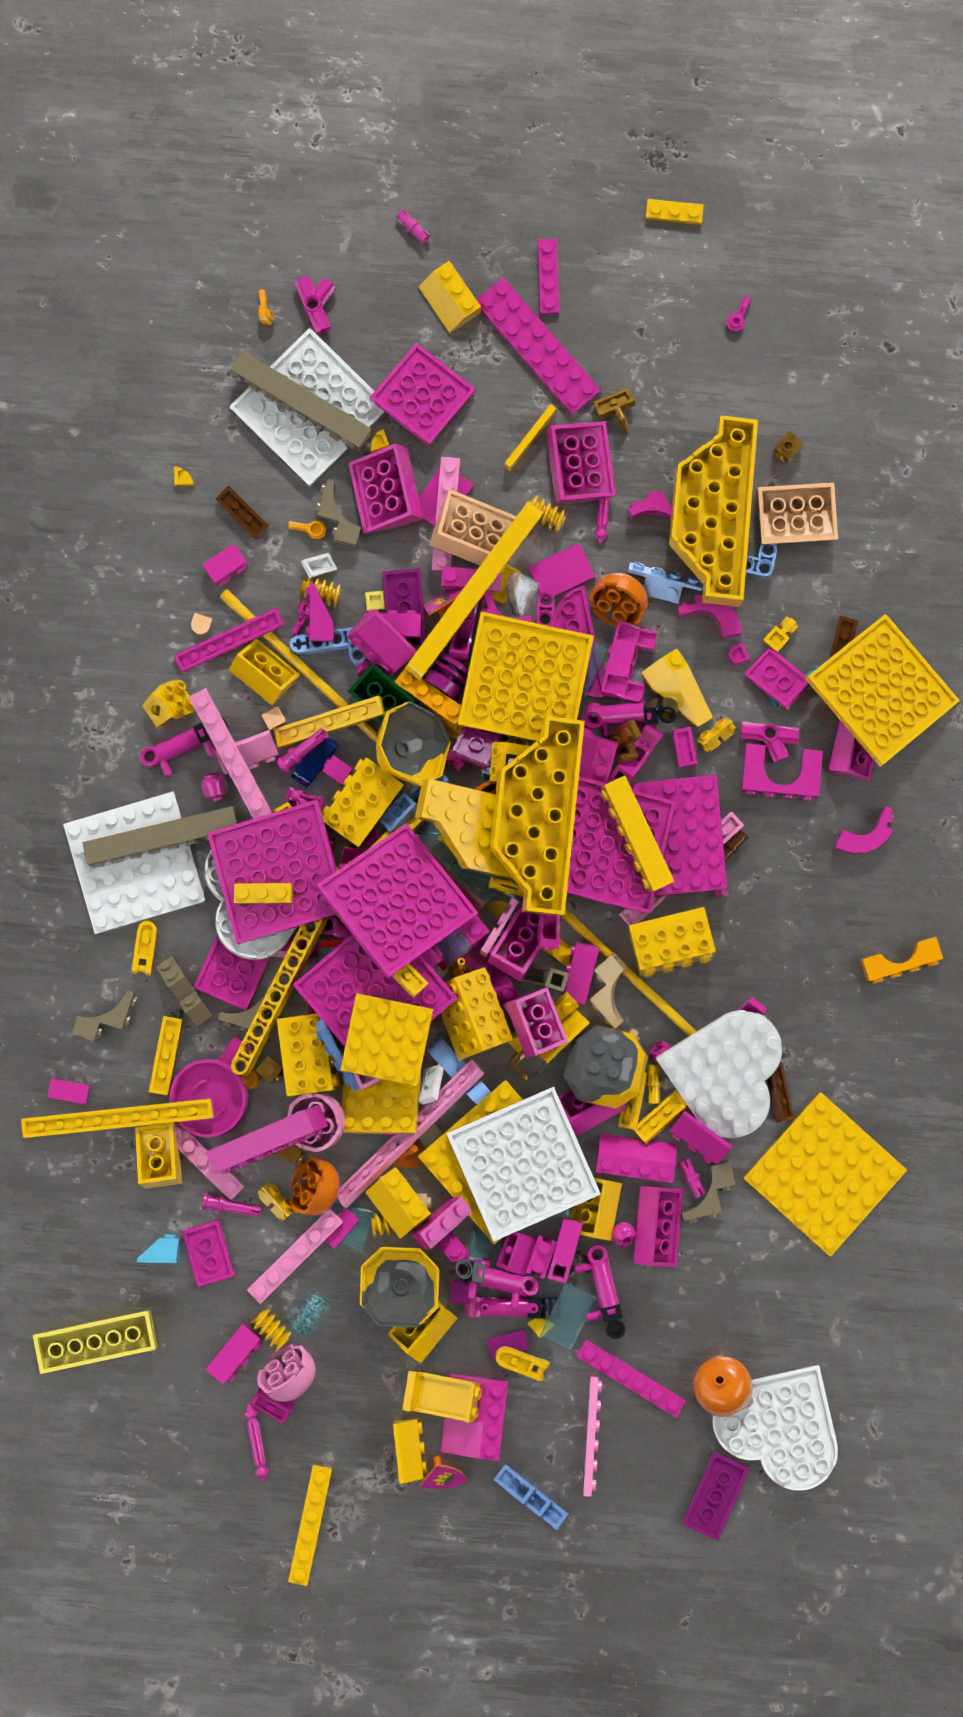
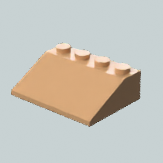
M834 482L757 488V513L762 545L838 540Z
M449 489L434 527L430 546L480 566L517 516Z

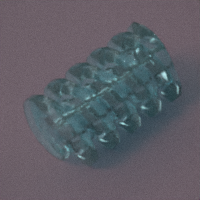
M307 1293L310 1300H302L305 1307L298 1306L300 1314L294 1312L293 1315L296 1319H288L291 1326L305 1336L307 1335L304 1330L309 1332L311 1330L308 1324H316L313 1318L319 1319L321 1317L318 1311L324 1313L325 1309L322 1305H330L316 1293Z

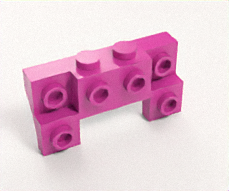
M618 621L613 644L608 649L609 661L604 665L605 677L601 689L603 696L621 698L622 701L630 703L642 702L645 685L632 682L631 680L638 651L654 652L658 635L657 631L643 629L630 623Z

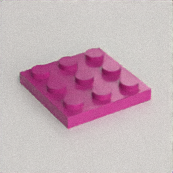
M217 935L193 988L247 1011L270 958L259 960L241 958L230 952Z

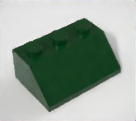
M373 663L347 691L359 702L380 696L385 713L408 701L412 703L416 701ZM384 716L377 717V718H378L380 721H382L383 718H384Z

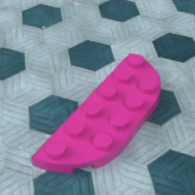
M581 586L566 594L559 603L554 615V627L594 636L582 695L591 698H607V696H603L601 693L604 680L585 586Z

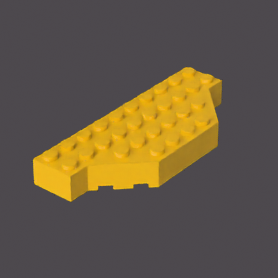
M720 415L716 436L707 444L697 449L686 460L680 462L675 471L669 545L702 582V603L740 607L744 600L758 420Z
M550 716L544 717L542 719L540 739L498 771L490 850L523 890L522 912L554 916L565 915L585 721Z
M432 779L422 780L415 818L434 823L444 837L447 846L457 858L460 867L470 871L514 880L490 850L495 794Z

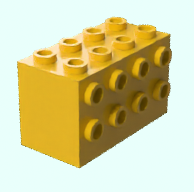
M367 757L364 761L360 759L354 767L356 772L353 776L348 775L343 782L345 787L342 792L338 790L331 800L334 803L331 807L326 806L322 811L324 824L357 848L404 785L390 774L384 772Z
M704 907L632 924L628 928L639 976L644 975L645 978L656 975L655 972L663 970V973L673 971L674 967H691L694 962L698 961L701 964L712 961L711 958H714L716 953Z
M485 967L445 982L458 998L440 1013L458 1061L513 1040L511 1030L507 1025L504 1012L500 1007L497 994L493 989L490 976Z
M317 1013L277 1019L287 1097L339 1090L338 1086H341L340 1075L336 1073V1067L333 1063L335 1059L333 1056H328L324 1048L326 1046L324 1040L320 1042L315 1033L318 1030L316 1022L322 1020Z

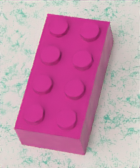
M523 903L493 949L487 962L520 982L542 946H539L537 937L540 914L522 912Z

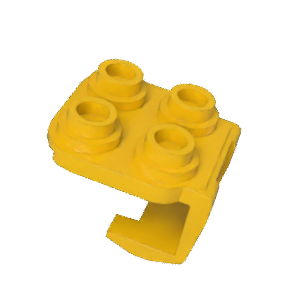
M172 680L160 685L142 705L157 728L169 723L171 718L180 719L195 711L183 681ZM158 706L161 707L160 713H159L158 710L156 709V707H158Z

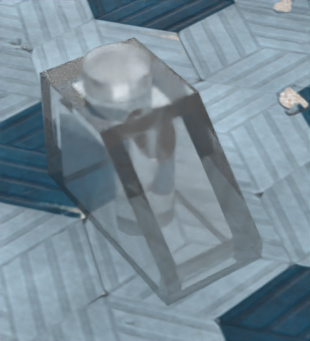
M513 573L507 580L506 593L512 614L515 617H523L540 584L522 573Z

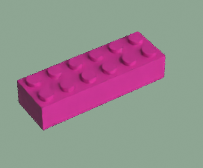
M317 1105L211 1149L206 1154L214 1174L222 1172L223 1175L305 1141L308 1138L323 1133L322 1129L328 1127L320 1105Z

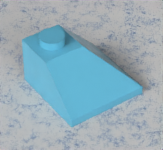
M164 1234V1238H159L137 1258V1262H180L181 1238H176V1234Z

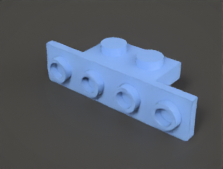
M639 562L629 564L628 573L646 577L643 587L649 597L678 604L683 587L702 591L703 584L697 577L690 576L688 578L678 572H665L659 567H645L644 564Z

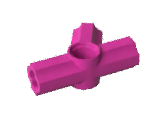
M309 276L299 278L294 284L317 335L326 333L331 329L323 306L334 293L336 287L329 280L323 278L314 289ZM311 302L318 304L314 309L308 307Z
M742 722L740 739L764 741L773 763L789 757L784 744L798 745L799 728ZM766 729L774 731L773 738L766 737Z

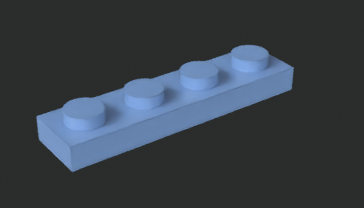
M322 1019L316 1022L318 1030L315 1033L320 1042L324 1040L326 1044L324 1048L329 1057H334L335 1061L333 1063L339 1072L341 1071L344 1054ZM342 1071L344 1074L342 1078L346 1086L350 1085L353 1091L360 1089L353 1073Z

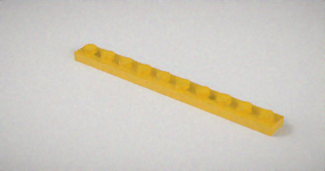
M212 1098L22 1118L21 1124L23 1138L208 1119L214 1118Z

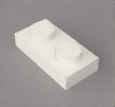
M439 1064L424 1069L418 1102L422 1105L438 1100L444 1070Z

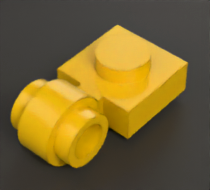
M786 617L780 623L782 628L779 629L775 626L763 641L778 653L790 640L786 633L792 635L799 626L796 625L797 622L793 618Z

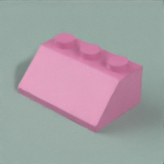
M269 730L236 742L250 771L258 768V764L263 762L270 764L277 760L276 757H279ZM215 750L225 776H230L218 751Z

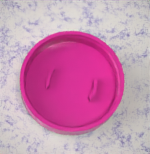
M204 1059L187 1065L178 1073L173 1081L170 1090V1103L212 1098L214 1118L180 1121L178 1123L186 1131L200 1137H215L234 1129L241 1122L248 1108L249 1093L243 1076L235 1074L229 1063L217 1059Z

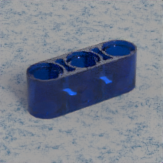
M328 736L327 739L307 753L291 777L305 788H308L322 770L325 761L331 758L337 750L339 743Z

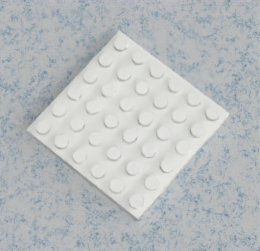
M310 328L270 366L368 427H371L385 413L369 400L375 391ZM248 388L229 408L309 487L349 449L345 446L346 443L340 439L339 441L332 439L327 431L323 430L321 432L312 426V422L308 420L304 422L299 419L294 411L288 412L280 406L279 402H271L264 397V393L260 391L257 393Z
M174 791L63 824L95 934L206 902L190 846H187V843L179 845L180 848L168 850V848L160 849V853L149 855V852L143 853L142 857L137 859L126 857L123 858V862L112 864L111 861L104 863L105 866L99 868L87 865L82 842L181 819Z
M554 1087L447 1133L493 1241L601 1195Z

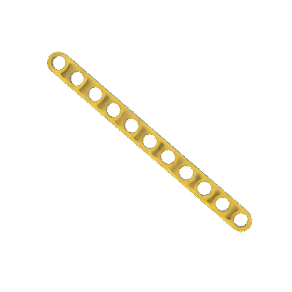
M530 501L526 503L405 667L406 671L417 679H422L542 517L544 512Z
M329 918L312 922L315 923L316 929L311 933L308 930L311 923L300 926L232 1061L231 1069L235 1074L248 1075L253 1070L294 988L293 984L299 979ZM306 940L307 947L301 950L300 942ZM294 957H297L298 959V965L296 967H292L291 960ZM284 975H288L290 979L286 985L282 982ZM276 992L281 994L278 1002H275L273 998ZM268 1009L272 1011L270 1019L265 1018V1012ZM261 1026L263 1028V1034L260 1037H258L256 1035V1030L258 1027ZM250 1044L254 1045V1052L252 1054H249L247 1051ZM243 1061L245 1062L246 1067L244 1071L241 1072L238 1066L239 1063Z

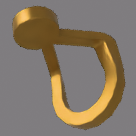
M522 1050L519 1053L516 1051L509 1060V1065L528 1083L531 1079L517 1067L525 1057L524 1051ZM523 1052L520 1058L513 1065V1062L516 1060V1058Z

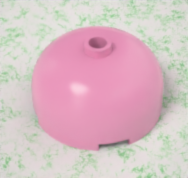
M321 1092L305 1094L295 1099L289 1106L287 1115L289 1117L305 1109L320 1105L328 1127L322 1129L323 1133L296 1144L299 1148L313 1152L322 1151L333 1146L341 1138L345 1128V1115L341 1105L332 1096Z
M291 1343L282 1346L277 1352L267 1358L270 1362L263 1370H259L257 1376L258 1386L267 1396L275 1401L288 1402L297 1399L309 1389L315 1377V1363L312 1356L302 1345L294 1346ZM284 1354L283 1357H282V1361H283L287 1366L284 1367V1366L280 1363V1361L276 1359V1357H278L279 1355Z

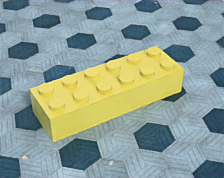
M151 1309L33 1335L40 1374L158 1348Z

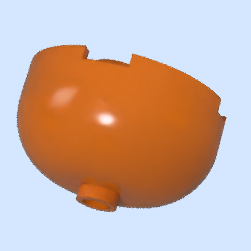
M611 573L602 577L595 584L589 597V601H591L593 606V613L601 621L617 627L618 621L635 626L638 625L648 606V596L643 585L634 577L624 573ZM615 603L617 605L612 613L614 620H611L604 612L610 611Z
M309 1156V1159L299 1163L294 1171L289 1187L293 1188L292 1198L289 1199L292 1210L307 1216H318L331 1208L338 1195L339 1176L330 1162ZM301 1175L302 1179L307 1180L308 1184L300 1181L297 1182L299 1176Z
M717 1356L705 1361L699 1367L694 1377L693 1389L698 1403L706 1412L717 1417H730L743 1408L745 1409L749 1404L753 1394V1382L748 1370L740 1361L728 1356Z

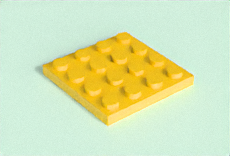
M356 993L341 1071L418 1086L434 1009Z
M421 1073L418 1086L382 1079L362 1090L353 1091L351 1086L347 1087L343 1081L342 1109L345 1115L343 1133L417 1134Z

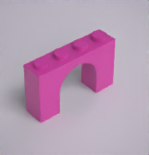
M745 745L741 791H744L745 795L756 796L757 793H764L765 797L774 798L776 795H783L784 799L802 797L804 801H814V798L817 799L819 797L823 751L804 749L801 755L800 774L797 780L789 785H778L769 780L764 771L766 745Z

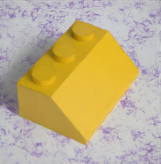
M450 261L434 270L418 286L449 333L481 313V306Z
M255 639L239 652L228 669L271 705L276 703L300 676L299 672L258 639Z
M575 1009L561 1020L568 1042L538 1055L548 1064L590 1022Z
M396 1167L381 1177L365 1192L400 1239L432 1216Z
M594 1178L601 1195L573 1206L570 1219L583 1223L580 1235L611 1241L622 1183Z
M438 1301V1309L419 1327H393L387 1335L409 1356L422 1363L458 1317Z
M418 1418L394 1420L393 1428L399 1484L424 1479V1474L427 1473L426 1462H422V1454H425L424 1442H420L419 1434H423L422 1422L418 1423Z

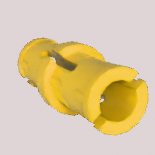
M491 876L488 888L503 891L506 895L514 894L524 897L523 890L513 880L508 879L507 881ZM501 884L516 888V890L501 886Z
M647 1065L648 1082H646V1087H648V1104H660V1087L662 1086L659 1078L660 1065Z

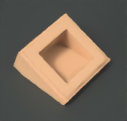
M278 706L261 715L270 732L287 723Z

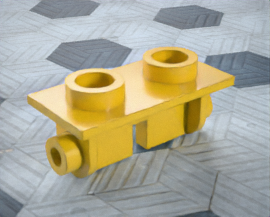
M727 717L725 719L722 718L715 723L711 730L704 731L696 741L703 745L702 748L706 753L708 751L712 752L721 744L718 737L725 741L735 734L734 731L737 728L732 724V720Z
M270 1181L257 1192L259 1194L258 1197L267 1207L271 1203L274 1204L270 1210L278 1219L284 1221L294 1212L289 1200L285 1199L277 1186L273 1185Z

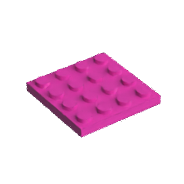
M416 343L370 396L369 400L430 446L476 389Z

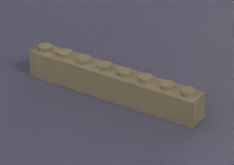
M243 350L230 368L232 378L240 383L242 381L246 382L251 390L257 393L258 391L264 393L266 399L271 402H279L280 406L288 412L294 411L299 419L304 422L307 420L312 422V426L321 432L323 430L327 431L332 439L336 441L340 439L352 451H355V449L361 451L372 434V429Z
M231 806L85 841L82 844L87 865L99 868L105 866L104 863L111 861L112 864L123 862V858L126 857L137 859L142 857L143 853L149 852V855L160 853V849L168 848V850L180 848L179 845L187 843V846L195 845L201 839L209 841L207 833L238 824L235 809Z

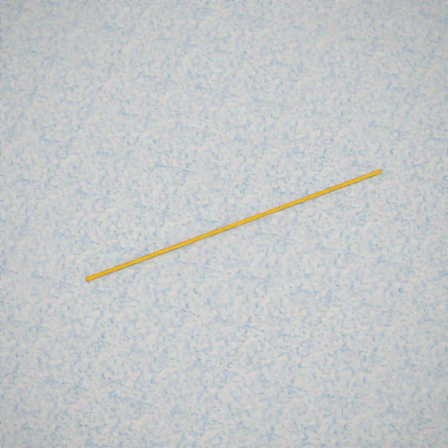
M228 589L220 595V598L246 621L255 618ZM270 632L263 635L274 648L338 708L349 705L275 634ZM367 721L356 724L373 741L377 742L378 731ZM565 908V915L561 917L591 945L599 946V953L606 959L610 957L613 952ZM627 966L622 974L686 1035L691 1036L697 1032Z

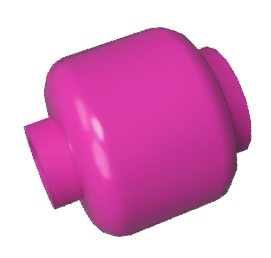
M219 772L204 775V779L201 781L204 797L211 798L212 802L222 800L223 795L228 792L225 777L219 775Z

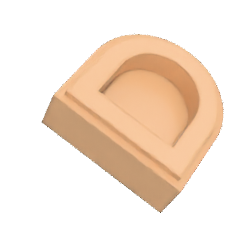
M194 613L191 622L192 630L198 635L208 633L213 618Z

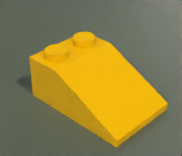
M174 1123L135 1127L138 1184L144 1189L182 1184L181 1161Z

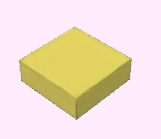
M384 591L365 592L367 611H386Z

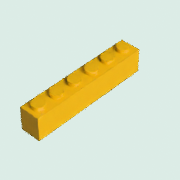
M626 776L601 786V796L605 802H608L610 806L609 813L613 819H616L619 825L617 830L620 836H624L627 842L625 847L628 853L633 855L635 860L633 864L637 872H640L643 877L641 881L644 888L648 889L649 892H653L674 882Z

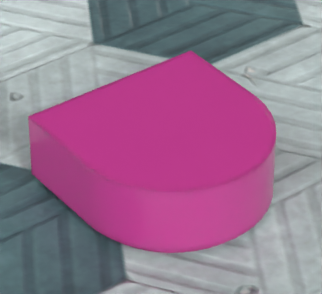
M742 642L731 647L728 652L729 661L735 665H740L751 659Z

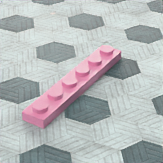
M441 457L436 522L448 490L451 489L456 492L458 490L460 458ZM433 547L432 571L442 572V567H451L452 554Z
M173 1122L178 1149L229 1200H232L245 1186L231 1172L223 1175L222 1172L214 1174L206 1154L208 1150L178 1122Z
M330 1208L247 1291L261 1304L344 1221Z
M590 1376L583 1496L590 1497L592 1492L596 1490V1480L592 1479L593 1472H597V1460H594V1452H598V1440H595V1432H599L600 1421L596 1420V1412L600 1413L601 1401H597V1395L602 1391V1381H598V1376Z

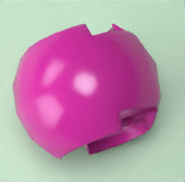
M664 1041L656 1042V1045L649 1051L650 1058L657 1065L660 1064L656 1057L672 1047Z
M626 1222L617 1224L612 1231L613 1241L621 1247L631 1245L636 1238L635 1228Z

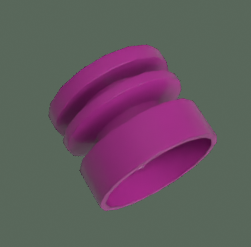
M440 653L438 659L443 663L438 661L433 663L439 671L436 672L429 669L423 680L456 702L462 693L457 684L466 685L467 680L462 676L467 678L469 669L456 658Z

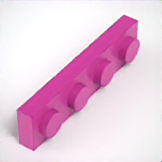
M538 239L540 315L559 314L557 239Z

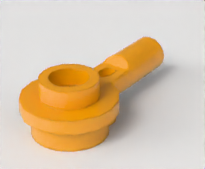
M262 289L258 291L260 300L259 318L263 326H270L274 320V315L271 309L268 310L266 292Z
M290 521L288 529L307 532L315 540L323 538L326 534V526L321 521L309 522V524Z
M459 958L456 964L449 968L450 977L453 978L466 974L468 969L464 966V958Z
M255 1066L250 1074L242 1075L248 1089H254L259 1085L260 1076L255 1072Z

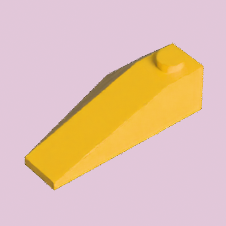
M678 649L663 656L640 673L653 692L659 693L663 698L674 699L678 704L680 714L697 728L713 718L687 662Z

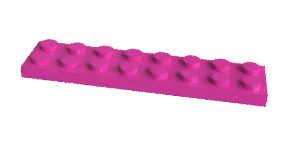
M504 278L500 279L476 299L481 306L483 314L572 416L601 392L596 383Z

